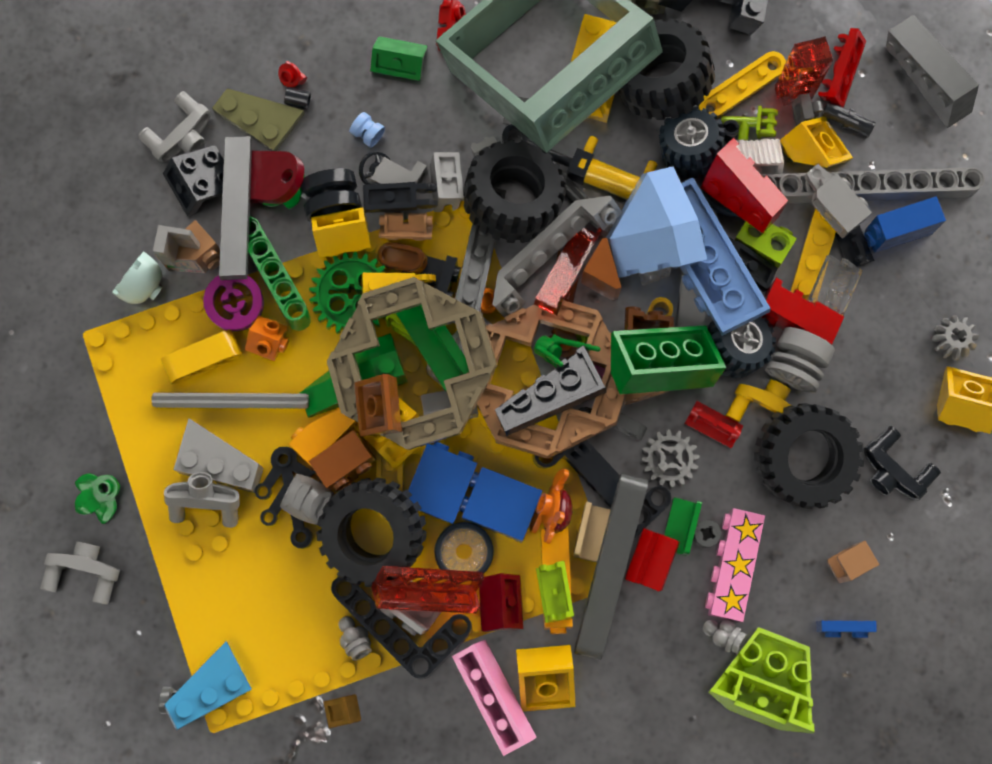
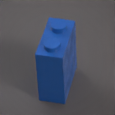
M936 196L877 215L865 229L864 237L868 247H872L873 252L877 253L930 236L946 219Z
M434 442L433 445L427 444L408 490L412 494L409 499L413 504L418 501L421 506L419 511L454 524L477 463L473 462L474 457L467 453L459 451L458 455L448 452L449 447L442 443Z
M484 467L481 468L480 473L475 471L469 485L473 487L470 498L464 497L459 510L463 512L462 519L522 543L542 490Z

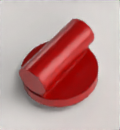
M286 61L279 67L278 76L284 86L294 88L306 82L307 77L295 64Z

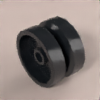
M344 168L327 169L304 177L300 193L302 199L307 200L303 205L307 221L312 222L311 217L362 208L359 193L354 192L357 188L354 171Z

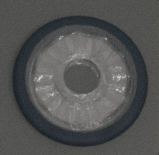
M459 522L447 527L439 535L434 553L438 567L446 576L456 581H471L479 578L488 570L493 560L494 549L491 538L484 529L473 523ZM461 544H467L472 549V554L468 559H460L456 554V550Z

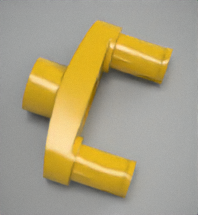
M772 379L769 380L765 390L746 384H739L734 392L736 396L726 416L739 423L750 402H755L774 413H783V408L790 406L786 399L791 389Z

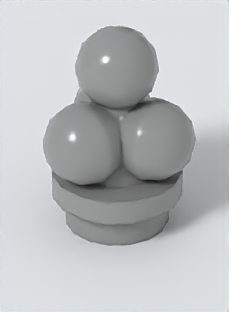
M345 616L341 618L338 626L344 633L340 638V646L345 649L347 656H351L353 661L366 657L372 651L368 630L363 626L355 628V622L351 617Z
M725 619L720 625L714 620H708L703 625L704 633L707 636H713L714 644L719 647H725L726 652L738 654L744 647L748 635L743 633L741 628L736 627L732 620Z

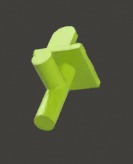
M758 106L757 117L722 116L721 121L724 124L727 120H734L739 124L738 140L748 141L750 127H756L757 139H761V137H775L776 131L774 127L777 126L775 116L778 115V110Z

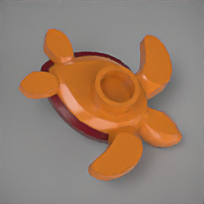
M561 469L556 473L548 494L543 493L540 496L531 521L530 532L536 534L543 522L545 529L544 542L547 544L551 543L555 533L563 531L571 521L573 513L572 501L568 492L564 490V483L569 476L568 469Z

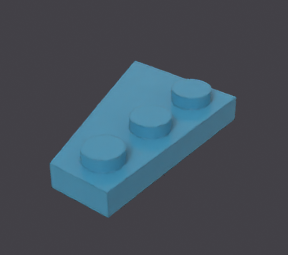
M227 641L164 705L176 731L251 690Z

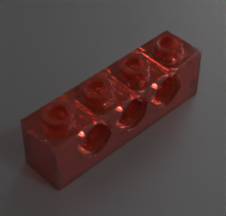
M826 36L794 44L775 84L776 96L778 99L781 98L783 106L792 104L800 94L809 93L810 99H813L833 63Z

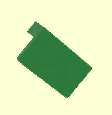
M378 37L372 48L370 72L420 81L423 61L428 46Z
M676 497L672 499L664 535L680 542L676 552L678 555L687 556L690 553L702 506L700 501L694 503Z

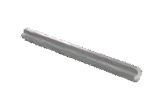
M153 393L152 406L159 408L306 409L309 406V396L307 394Z

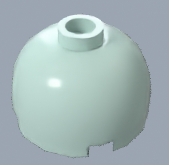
M143 251L125 273L121 282L116 285L112 294L130 304H140L148 298L154 300L162 289L159 286L162 278L159 264Z

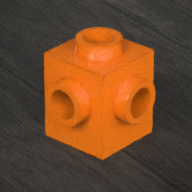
M258 316L249 329L245 350L275 361L279 353H284L288 346L289 338L286 337L288 326Z

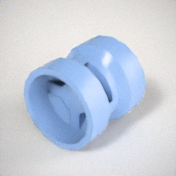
M363 112L354 120L349 132L355 137L362 138L364 144L372 148L383 136L385 127L378 122H373L371 116Z

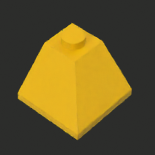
M826 117L801 122L780 139L784 153L793 162L814 166L819 164L821 167L828 168L850 161L853 158Z

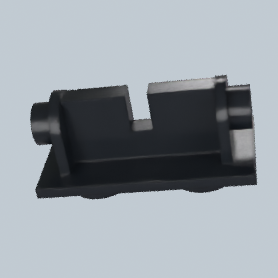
M860 225L843 239L837 232L835 233L850 270L875 261Z

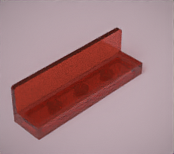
M600 227L596 233L583 228L567 242L535 298L534 305L556 316L559 314L600 239L603 231Z

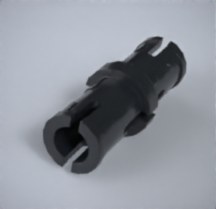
M830 101L825 105L821 115L842 124L841 127L844 129L851 128L865 134L867 137L870 136L876 123L856 114L855 110L851 108L847 110ZM838 114L844 115V116H846V117H848V118H850V119H853V120H855V121H857V122H859V123L856 124V123H854V122H852V121H849V120H847V119H845V118H843V117L838 116Z

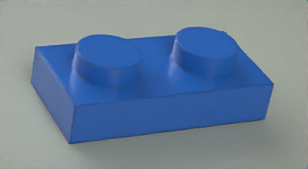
M816 621L817 632H825V638H841V632H852V638H869L868 633L877 632L876 621Z

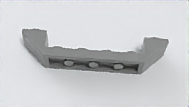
M611 196L575 200L545 230L538 234L498 271L493 305L504 318L518 311L526 303L516 289L543 266L573 236L582 230L586 224L592 220L602 230H605L622 214Z

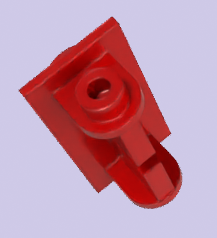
M444 0L440 5L438 23L446 25V27L438 28L437 39L466 15L464 5L458 0Z
M696 401L684 423L732 449L735 441L739 438L744 426L699 401Z

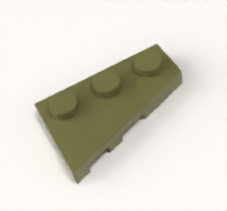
M228 88L212 107L215 113L251 136V138L270 151H277L305 114L304 110Z

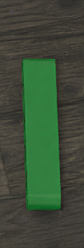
M249 217V232H255L249 235L248 254L288 325L296 331L304 330L311 323V316L307 306L256 218ZM261 251H267L264 255H258ZM279 271L276 275L269 276L271 272ZM290 291L289 295L280 297L283 292ZM296 312H303L299 317L292 318Z

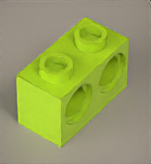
M745 222L735 241L741 242L779 268L797 238L792 236L793 233L789 229L782 226L777 227L774 224L764 233L760 232V237H753L749 234L748 229L755 227ZM771 242H780L783 250L777 251L773 249Z

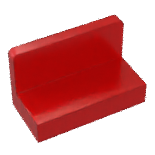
M643 528L625 579L657 591H662L680 542Z

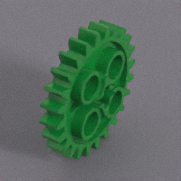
M354 252L352 258H348L347 253H343L342 260H339L337 256H333V264L326 260L324 261L325 271L320 268L316 269L320 278L315 277L311 279L317 287L309 288L310 293L316 295L309 300L311 304H318L312 310L314 314L322 313L318 318L320 323L328 320L326 325L328 330L335 325L336 334L338 335L345 328L349 318H352L359 305L357 303L362 296V287L359 285L362 273H384L386 270L384 265L376 268L378 263L376 258L369 263L368 254L366 253L362 259L358 258L357 252ZM338 275H345L347 277V282L343 285L338 286L333 283L334 278ZM351 289H355L356 295H354L353 299H349L348 293L351 292ZM335 290L337 292H340L341 294L337 293L332 295L329 294V291ZM334 301H343L345 303L344 308L341 311H333L331 305ZM378 319L373 320V324L379 328L380 323Z

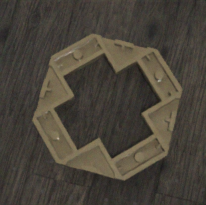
M415 277L363 293L352 318H349L340 335V340L335 350L331 352L327 359V365L341 413L358 422L354 383L362 379L355 354L380 346L373 320L422 305L430 330L455 322L470 373L444 380L451 404L450 408L401 422L402 432L381 435L405 449L411 450L461 434L498 366L483 314Z

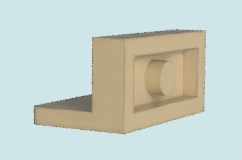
M586 502L573 557L597 562L610 509L591 505L592 503Z

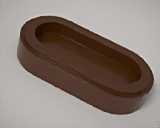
M396 242L383 244L377 254L378 261L385 268L403 273H415V275L421 273L426 268L428 262L426 254L420 248Z

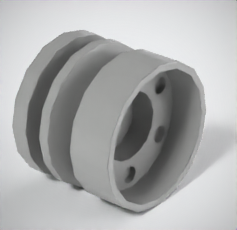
M786 327L777 343V347L782 352H774L772 354V362L768 363L765 370L774 379L788 387L816 393L820 385L818 381H821L824 377L823 372L818 368L828 367L835 349L829 342L817 335L798 328Z

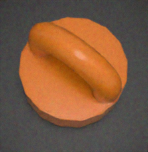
M485 288L480 308L482 314H490L496 310L493 305V289Z

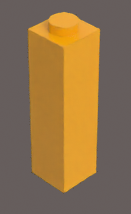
M568 528L555 533L550 544L544 542L545 529H541V565H553L556 562L565 561L571 595ZM544 619V630H550V634H567L566 629L573 627L572 619L545 623Z

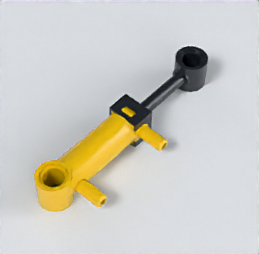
M513 124L506 126L503 130L502 144L510 137L518 136L522 141L529 142L528 145L533 147L536 145ZM589 136L584 149L577 148L573 158L552 149L547 152L554 158V162L568 167L567 176L573 182L581 185L585 182L628 200L640 179L636 175L594 159L593 152L598 143V139L595 136ZM649 160L643 173L655 171L658 166L657 162Z

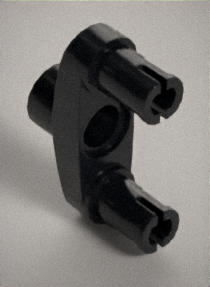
M889 426L875 441H870L864 448L866 458L877 471L870 481L884 495H889L894 489H897L911 499L920 500L927 493V488L941 474V471L934 464L928 463L915 478L909 475L887 454V451L901 437L897 429Z

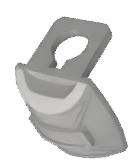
M296 474L283 497L280 507L295 518L317 525L319 516L324 514L323 507L332 499L334 492L315 479Z

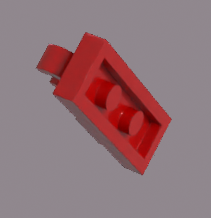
M850 28L848 35H838L840 42L845 44L841 47L834 46L839 59L834 64L833 80L824 79L822 81L824 87L830 89L827 92H818L821 100L830 101L844 108L866 44V39L859 28Z

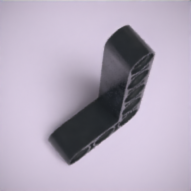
M337 577L332 582L331 591L334 597L417 679L422 680L430 677L472 633V623L465 615L457 614L452 616L420 648L390 617L380 610V606L360 586L351 584L350 594L347 596L339 595V585L343 582L350 583L351 578L346 577L343 580ZM362 601H368L371 606L370 612L364 616L357 613L358 604ZM382 620L388 621L390 625L388 633L378 635L376 632L377 623ZM457 620H464L467 623V631L462 635H457L452 630V626ZM402 639L407 640L409 643L407 653L403 655L397 654L394 648L396 642ZM437 640H445L448 643L447 651L441 655L436 654L433 651V644ZM418 659H425L428 662V670L426 673L419 675L414 671V663Z

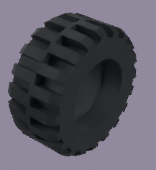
M662 19L655 20L663 52L619 89L618 92L624 105L630 108V111L636 115L641 114L643 118L650 120L652 117H655L656 120H665L666 117L675 119L681 113L685 112V114L691 112L693 110L692 107L695 105L699 106L704 101V96L709 95L712 84L715 81V67L708 41L698 28L692 27L691 24L684 21L679 23L676 19H669L668 22H664ZM666 62L682 63L676 71L667 76L659 78L645 76L652 68Z
M506 140L503 144L501 141L492 143L490 148L488 146L484 147L479 151V155H476L471 161L464 184L463 196L465 202L463 206L465 212L470 214V221L473 225L478 224L480 226L479 230L485 235L490 233L493 235L492 238L498 241L500 238L506 239V243H515L516 240L525 243L530 242L531 237L534 239L558 217L566 194L565 177L561 175L562 169L560 165L553 163L554 158L549 153H543L542 149L537 145L535 147L528 145L529 142L521 140L520 143H515V140ZM500 180L521 182L531 189L536 199L524 204L506 201L494 191L492 184Z
M800 403L796 407L790 405L783 408V413L776 412L771 416V424L765 423L761 428L765 433L762 438L757 437L755 444L760 446L759 452L754 453V461L759 462L756 470L758 475L764 479L762 483L778 498L805 509H812L814 506L821 509L828 507V502L836 504L841 501L842 497L840 495L842 493L848 495L853 490V487L850 486L853 480L859 481L861 474L857 473L859 466L864 467V459L860 457V452L864 451V446L862 442L857 441V438L860 437L857 428L851 427L852 422L847 417L840 415L838 411L816 404ZM807 431H817L823 434L828 443V462L823 471L816 477L806 481L800 480L793 476L789 468L788 455L791 445L801 434Z
M370 478L361 479L337 492L323 507L324 514L319 516L317 523L322 528L316 532L317 541H322L323 544L319 550L321 556L326 555L329 561L326 562L330 569L335 567L339 571L337 576L344 580L346 577L351 578L350 583L357 586L362 582H365L366 587H375L378 583L383 586L389 584L393 579H398L416 562V558L421 555L424 548L422 543L426 540L427 533L425 530H422V527L426 524L425 516H419L418 511L421 509L418 501L413 504L409 499L412 494L407 489L404 492L398 490L400 484L394 481L386 484V480L383 478H376L373 481ZM362 508L371 509L387 519L392 528L394 538L393 546L388 553L384 555L371 554L363 550L355 542L351 532V519L357 510Z

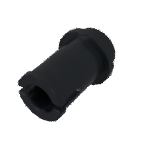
M727 120L723 124L726 144L733 138L737 140L739 124L736 121Z

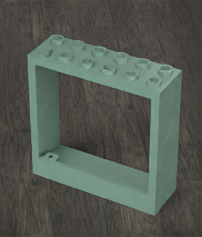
M482 0L449 30L444 32L436 42L450 72L547 153L663 52L654 18L631 1L586 0L616 22V24L525 103L472 59L540 0Z

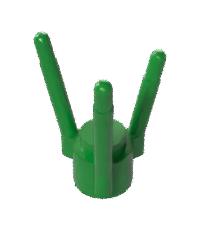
M556 334L552 338L546 335L540 337L534 346L535 354L544 358L546 362L557 368L556 365L559 367L563 366V362L559 360L562 354L560 344L577 348L584 345L586 350L596 352L601 350L599 346L564 339Z

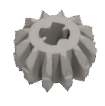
M953 315L950 320L943 318L940 321L941 325L934 327L937 335L932 337V341L939 342V345L935 347V351L943 349V358H948L950 355H952L953 360H958L961 356L966 358L970 355V350L977 348L974 341L979 338V335L972 333L976 325H966L968 317H964L959 321L958 316ZM957 335L959 340L954 341L951 336Z

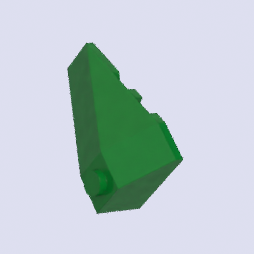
M391 333L378 337L379 347L355 354L362 380L382 374H389L397 378V386L408 382ZM329 371L300 392V394H307L309 396V406L305 409L308 418L339 407Z

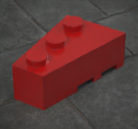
M733 138L717 153L700 188L757 230L764 233L779 218L788 199L767 175L763 178L753 166L755 164L754 160L751 157L746 158L736 147L739 143Z
M776 277L764 296L771 309L769 313L761 317L768 319V326L773 328L776 326L782 330L786 327L798 328L817 335L832 345L844 316L818 301L813 303L802 298L804 293L798 289H795L794 293L781 286L783 281Z

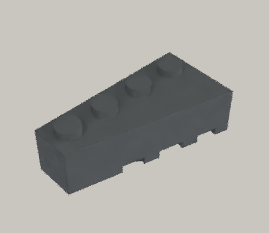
M912 15L890 29L886 43L888 51L895 56L945 126L949 128L972 113L979 84L924 25Z

